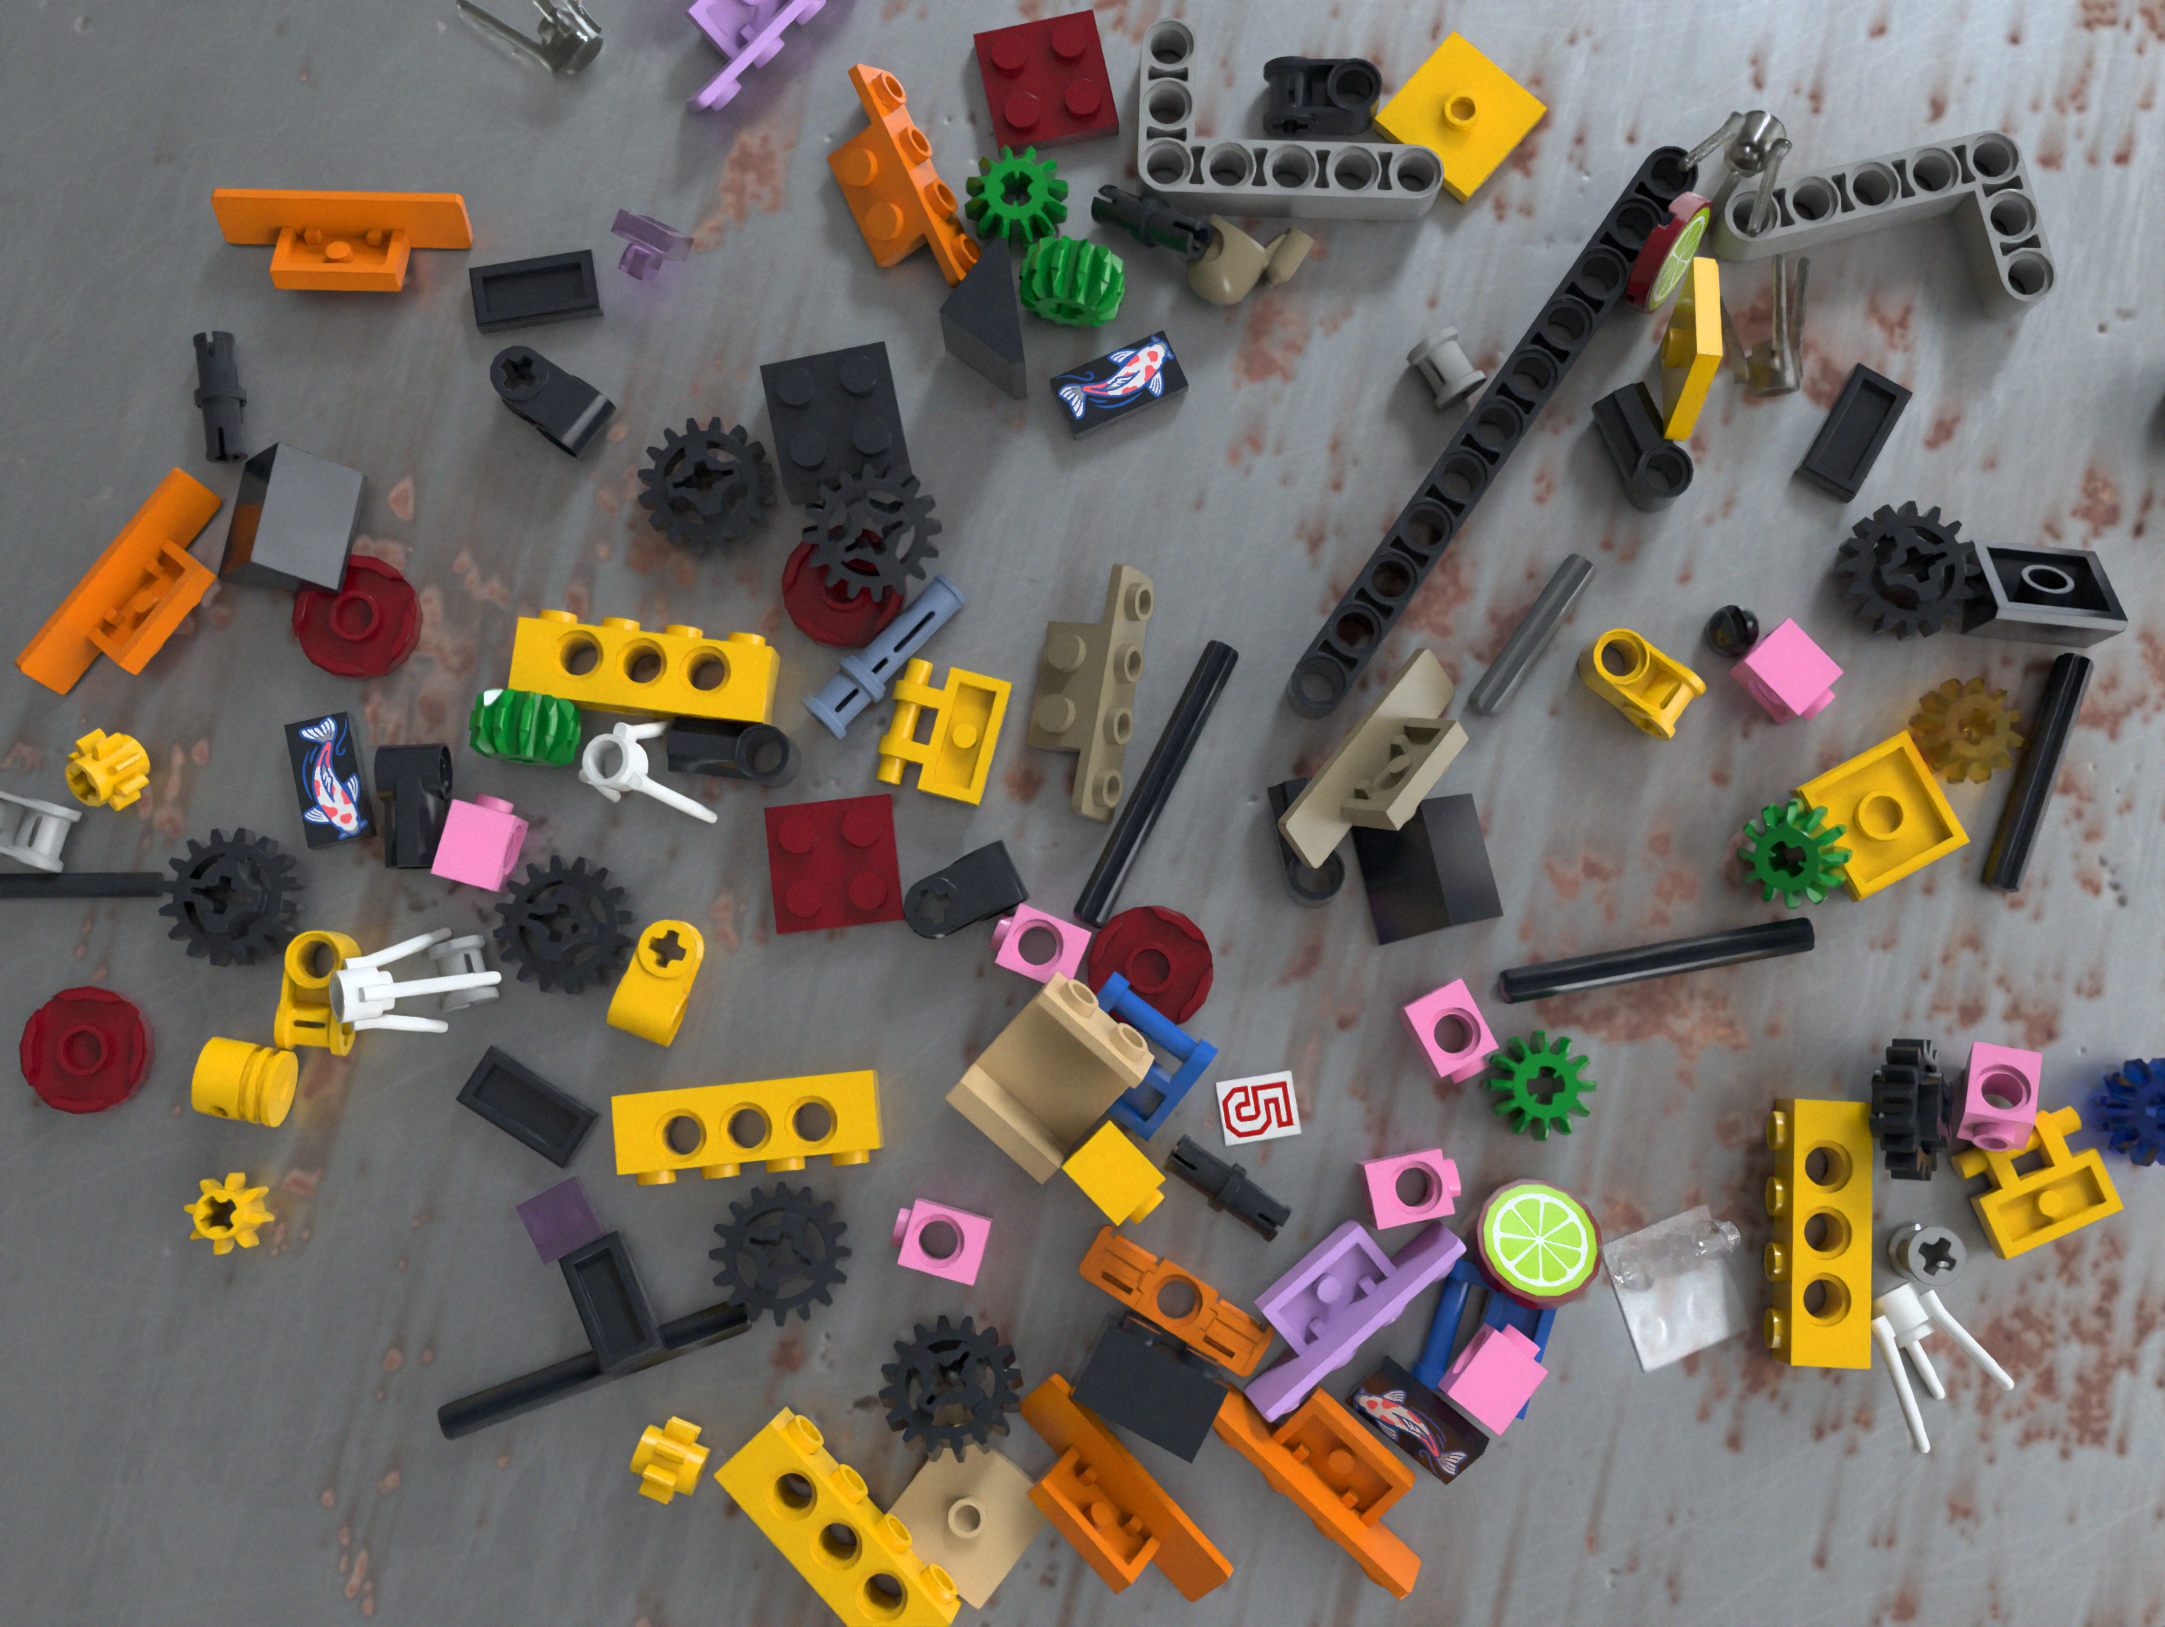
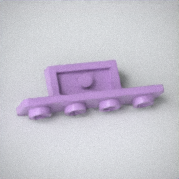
M696 0L684 12V15L724 57L726 62L685 104L693 112L704 110L708 105L715 112L720 110L742 88L735 78L751 62L758 69L764 66L785 44L778 35L794 19L800 26L804 25L826 4L827 0Z
M1352 1216L1348 1218L1254 1301L1255 1305L1283 1336L1291 1348L1245 1388V1394L1268 1422H1273L1281 1414L1289 1413L1296 1409L1305 1400L1309 1389L1331 1370H1336L1346 1365L1354 1357L1358 1346L1378 1328L1387 1326L1397 1320L1404 1312L1407 1303L1429 1283H1435L1447 1276L1453 1269L1455 1261L1466 1251V1246L1440 1221H1435L1389 1260L1363 1227Z

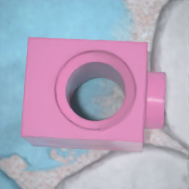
M1790 617L1772 628L1727 671L1780 725L1800 715L1806 721L1817 715L1835 697V694L1828 687L1844 673Z
M476 793L473 804L453 799L431 874L508 895L509 889L506 884L509 880L513 879L529 822L511 815L514 803Z
M1020 903L1015 916L1003 912L992 936L989 948L999 951L995 961L996 966L1044 986L1057 971L1068 980L1074 979L1092 933ZM1032 930L1047 931L1054 937L1057 943L1055 955L1045 964H1030L1020 955L1019 945L1021 939Z
M1462 978L1452 980L1396 1010L1432 1078H1442L1449 1074L1454 1083L1460 1082L1488 1067L1489 1065L1484 1055L1499 1047ZM1444 1016H1451L1457 1019L1462 1024L1465 1032L1462 1046L1453 1053L1442 1050L1434 1037L1435 1026Z
M1973 1041L1964 1068L1956 1138L1971 1140L1979 1148L1988 1151L2005 1152L2013 1148L2024 1150L2035 1125L2042 1053ZM1989 1094L2002 1096L2012 1104L2013 1108H1995L1988 1104L1983 1096Z
M1429 1147L1357 1163L1371 1227L1380 1230L1455 1214L1452 1198L1461 1196L1460 1180L1454 1160L1452 1158L1443 1160L1441 1148ZM1417 1168L1426 1177L1427 1191L1423 1199L1418 1203L1405 1205L1397 1196L1396 1181L1403 1171Z
M919 1197L915 1200L913 1210L900 1209L890 1246L901 1248L897 1262L898 1265L973 1286L977 1278L993 1218ZM944 1221L955 1229L958 1244L952 1254L945 1257H937L931 1255L924 1248L922 1232L928 1223Z
M1484 1323L1437 1386L1496 1434L1501 1436L1549 1371L1533 1359L1540 1348L1513 1326L1507 1324L1500 1333Z

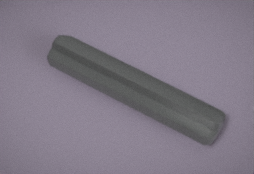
M1575 553L1570 554L1564 560L1470 694L1468 702L1474 709L1489 718H1494L1500 714L1597 575V568L1590 561Z

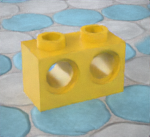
M1109 1119L1096 1129L1061 1166L1117 1226L1127 1217L1137 1225L1165 1197L1157 1187L1166 1178Z

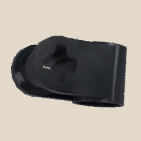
M1284 56L1268 61L1263 67V77L1269 83V111L1263 116L1262 127L1264 131L1278 137H1301L1305 135L1353 136L1362 134L1370 129L1374 118L1377 116L1383 86L1382 78L1375 65L1365 59H1309L1300 56ZM1346 90H1356L1364 94L1367 100L1357 105L1346 104L1338 97V94ZM1289 91L1293 92V103L1288 101Z
M511 346L503 349L495 356L490 366L491 382L494 389L501 395L504 405L513 414L533 426L547 440L576 459H581L617 410L615 405L593 386L574 375L568 374L536 350L527 346ZM518 376L524 380H529L533 376L535 383L530 388L523 384H519L516 388L513 385V381Z
M999 840L983 846L958 859L951 866L919 880L911 886L905 896L904 911L907 923L914 933L925 939L937 940L978 921L983 922L1002 914L1031 897L1004 841ZM932 893L937 901L947 898L951 905L944 909L945 921L943 923L935 925L930 917H924L919 920L915 913L923 908L921 897L925 894Z

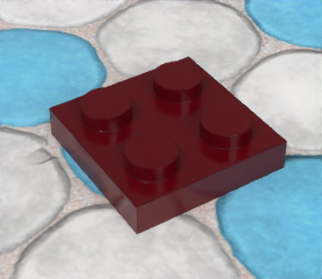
M1093 9L973 34L975 51L1000 159V150L1005 144L1013 151V156L1023 154L1029 146H1032L1036 151L1119 134V120Z
M891 794L764 808L777 935L782 936L906 921L893 798Z

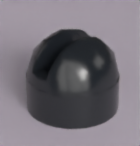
M1727 605L1720 608L1709 617L1704 630L1705 640L1710 649L1720 656L1729 658L1740 656L1750 650L1757 642L1760 633L1759 620L1753 611L1741 605ZM1730 615L1737 616L1745 642L1738 644L1736 629Z

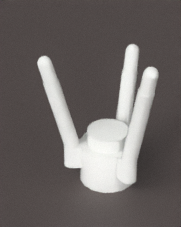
M675 720L635 726L619 722L614 726L613 734L599 735L588 743L583 753V769L579 772V779L582 782L593 785L611 802H618L620 800L621 794L619 791L634 789L707 823L712 824L717 821V814L647 777L649 767L647 755L643 748L636 743V740L668 735Z
M443 927L368 956L344 959V970L333 971L330 975L329 998L336 1021L338 1023L350 1022L352 1031L380 1028L444 1033L448 1029V1023L443 1020L382 1013L384 1010L393 1009L395 998L497 984L501 980V975L497 971L393 983L392 976L388 971L378 972L377 967L449 939L452 936V931L450 928Z
M1911 1280L1871 1300V1315L1874 1319L1871 1321V1330L1880 1344L1907 1426L1910 1429L1918 1452L1926 1454L1930 1450V1445L1897 1347L1899 1349L1906 1348L1932 1397L1936 1400L1943 1399L1945 1392L1918 1341L1934 1332L1928 1319L1933 1318L2003 1390L2010 1391L2013 1389V1380L1944 1309L1933 1289L1921 1295Z

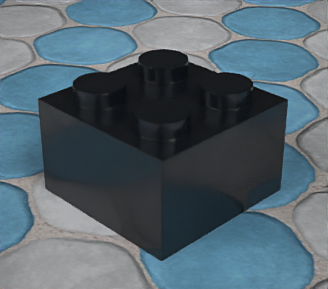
M885 341L760 366L783 487L792 506L824 500L817 491V484L820 480L829 483L835 488L840 484L837 467L844 465L852 477L861 475L863 459H870L874 473L879 475L883 474L889 462L896 463L898 467L897 481L901 483L913 475Z
M1125 1310L1121 1319L1107 1312L1071 1381V1399L1192 1464L1230 1390L1222 1374L1219 1373L1222 1367L1217 1364L1218 1359L1185 1341L1182 1342L1179 1350L1160 1341L1162 1334L1159 1333L1160 1328L1129 1310Z

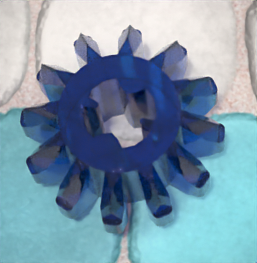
M2141 1058L2128 1059L2123 1063V1074L2115 1071L2107 1072L2104 1076H2101L2110 1094L2094 1095L2090 1101L2098 1108H2105L2106 1117L2098 1119L2092 1127L2097 1132H2113L2107 1150L2115 1155L2129 1153L2130 1162L2133 1165L2150 1167L2156 1160L2159 1165L2165 1166V1058H2152L2148 1064ZM2146 1107L2156 1110L2155 1118L2146 1115Z

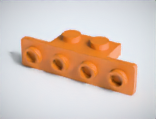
M857 63L848 70V74L872 124L829 155L827 160L877 265L891 268L919 247L929 242L948 284L956 289L980 258L982 252L976 242L964 231L956 214L958 210L957 200L951 189L940 180L930 160L932 156L930 143L925 135L914 126L904 105L906 94L902 85L888 71Z
M216 188L213 190L211 204L224 238L228 243L276 245L269 269L276 289L401 292L411 248L469 249L473 241V233L464 199L460 194Z
M173 468L15 659L14 665L22 673L61 695L66 694L101 651L106 653L119 666L137 676L148 661L158 653L166 639L188 612L198 604L203 594L217 578L214 573L185 549L221 506L222 499L181 468Z
M1054 1373L1021 1400L1022 1409L1020 1414L1058 1455L1056 1460L1026 1495L1116 1595L1134 1582L1150 1559L1190 1602H1196L1228 1580L1234 1571L1233 1566L1090 1408L1071 1399V1387L1059 1374Z
M1228 1382L1227 1385L1230 1390L1212 1423L1218 1437L1227 1446L1239 1450L1263 1473L1267 1483L1276 1492L1287 1495L1309 1515L1316 1529L1324 1537L1336 1541L1356 1559L1366 1576L1373 1583L1385 1587L1397 1599L1403 1600L1412 1592L1421 1560L1378 1519L1412 1489L1416 1475L1319 1385L1296 1409L1291 1411L1278 1424H1275L1274 1422H1268L1251 1400L1234 1384Z

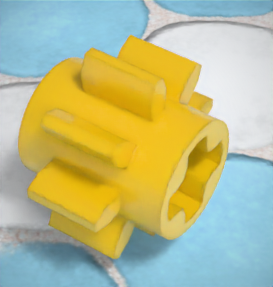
M99 728L73 742L76 751L66 756V760L70 764L65 768V779L72 793L82 803L98 808L108 802L113 810L117 812L141 798L139 790L149 784V780L145 776L150 771V762L145 750L135 739L128 735H121L118 732L107 738Z
M244 1172L229 1173L225 1179L224 1188L214 1178L203 1179L199 1184L204 1195L197 1203L184 1206V1211L193 1214L196 1229L189 1236L190 1239L196 1240L206 1237L213 1239V1250L216 1255L230 1253L234 1246V1239L244 1248L257 1246L259 1240L254 1231L261 1223L274 1221L275 1217L271 1213L265 1212L262 1198L269 1191L268 1187L252 1189L244 1187L246 1181ZM233 1201L237 1209L230 1215L232 1224L226 1225L222 1218L229 1211L226 1202Z
M675 1416L667 1421L664 1430L651 1424L648 1425L637 1446L629 1468L630 1472L644 1478L638 1494L665 1505L668 1504L669 1500L672 1501L676 1491L691 1497L701 1478L711 1449L696 1443L702 1429L701 1427Z

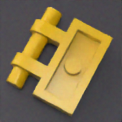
M909 658L904 679L897 680L891 699L896 701L897 704L888 735H881L876 754L882 757L875 779L890 785L900 786L906 763L923 766L917 785L919 792L979 808L1012 692V683L951 667L943 691L928 687L933 669L932 663L921 659ZM921 709L938 712L929 745L912 741Z
M2071 1106L2051 1114L2044 1110L2037 1112L2034 1128L2024 1150L2013 1148L2005 1152L1988 1151L1979 1148L1971 1141L1970 1149L1951 1157L1952 1166L1962 1180L1984 1172L1992 1185L1991 1189L1970 1197V1200L1992 1249L1999 1259L2008 1260L2124 1209L2097 1149L2085 1147L2072 1154L2070 1153L2063 1137L2082 1129L2081 1120ZM2036 1149L2040 1153L2045 1165L2018 1177L2010 1160Z

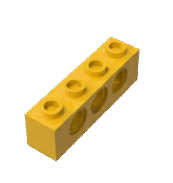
M540 610L538 619L518 616L508 689L532 691L538 694L552 695L555 698L567 699L578 709L668 720L682 717L746 726L772 724L780 657L773 647L765 646L766 638L762 636L730 632L728 633L727 641L702 638V630L683 625H665L664 634L640 631L641 624L639 622L616 617L602 618L601 626L578 624L577 615L557 610ZM584 647L596 648L598 660L595 667L587 674L572 675L570 662L573 655ZM649 654L660 656L661 669L656 678L646 683L634 682L632 670L636 661ZM708 662L722 663L725 668V675L719 686L708 691L699 690L695 687V675L702 665Z
M877 1070L611 1096L617 1175L636 1173L637 1186L676 1182L675 1169L701 1167L702 1179L740 1176V1163L765 1160L766 1173L806 1169L804 1156L830 1154L831 1166L870 1162L869 1150L884 1147ZM810 1103L821 1104L828 1110L831 1117L830 1130L819 1141L806 1138L798 1127L799 1114ZM748 1109L758 1112L766 1124L765 1136L755 1147L743 1145L738 1141L734 1133V1124L737 1117ZM683 1116L693 1119L698 1124L701 1133L698 1146L689 1154L678 1151L670 1139L672 1125Z
M1776 1099V1111H1771L1768 1115L1766 1137L1769 1149L1775 1150V1177L1771 1176L1768 1178L1765 1202L1768 1214L1774 1216V1242H1769L1766 1246L1764 1267L1767 1280L1773 1282V1308H1768L1765 1312L1763 1332L1766 1346L1772 1348V1358L1791 1366L1871 1369L1873 1138L1871 1137L1869 1127L1872 1103ZM1815 1148H1819L1825 1154L1828 1161L1827 1173L1817 1183L1812 1182L1805 1171L1806 1158ZM1820 1214L1827 1225V1236L1820 1246L1812 1249L1805 1240L1804 1228L1810 1217ZM1820 1280L1826 1290V1302L1818 1312L1809 1314L1804 1306L1803 1295L1810 1283Z
M786 1406L713 1475L848 1627H949L962 1601L957 1596L958 1590L950 1575L935 1563H931L928 1567L922 1563L909 1548L913 1544V1540L905 1525L894 1515L889 1513L884 1515L867 1496L868 1489L860 1475L846 1464L839 1465L822 1446L824 1441L821 1433L806 1417L802 1415L795 1416ZM796 1473L803 1476L811 1486L812 1497H800L794 1494L788 1487L786 1474ZM841 1523L848 1526L856 1536L857 1545L848 1547L838 1543L831 1534L830 1524ZM883 1573L894 1577L901 1586L902 1594L890 1596L883 1593L876 1585L874 1575Z

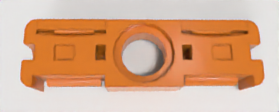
M1105 1224L1100 1228L1091 1247L1079 1263V1273L1083 1278L1188 1344L1218 1359L1217 1362L1239 1376L1247 1377L1253 1373L1274 1337V1329L1269 1322L1265 1324L1263 1329H1260L1262 1323L1223 1298L1217 1302L1216 1298L1219 1295V1291L1164 1256L1156 1264L1158 1258L1119 1233L1115 1237L1110 1235L1114 1225ZM1171 1281L1186 1283L1192 1288L1195 1302L1192 1310L1181 1318L1165 1316L1157 1305L1159 1290Z

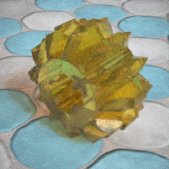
M1975 677L1968 680L1964 686L1958 679L1952 678L1940 684L1939 693L1929 691L1920 697L1919 703L1925 713L1911 716L1907 724L1923 733V737L1913 741L1919 752L1927 750L1931 755L1925 762L1931 774L1945 768L1946 782L1949 784L1957 785L1963 783L1967 776L1974 784H1980L1991 779L1992 769L2000 772L2012 765L2013 760L2007 749L2020 747L2025 739L2018 733L2009 730V725L2019 721L2023 713L2018 710H2011L2005 713L2001 707L2006 701L2008 690L1997 689L1987 695L1984 678ZM1962 720L1967 723L1963 730L1971 729L1973 740L1970 742H1966L1963 739L1968 735V732L1960 734L1958 730V722Z

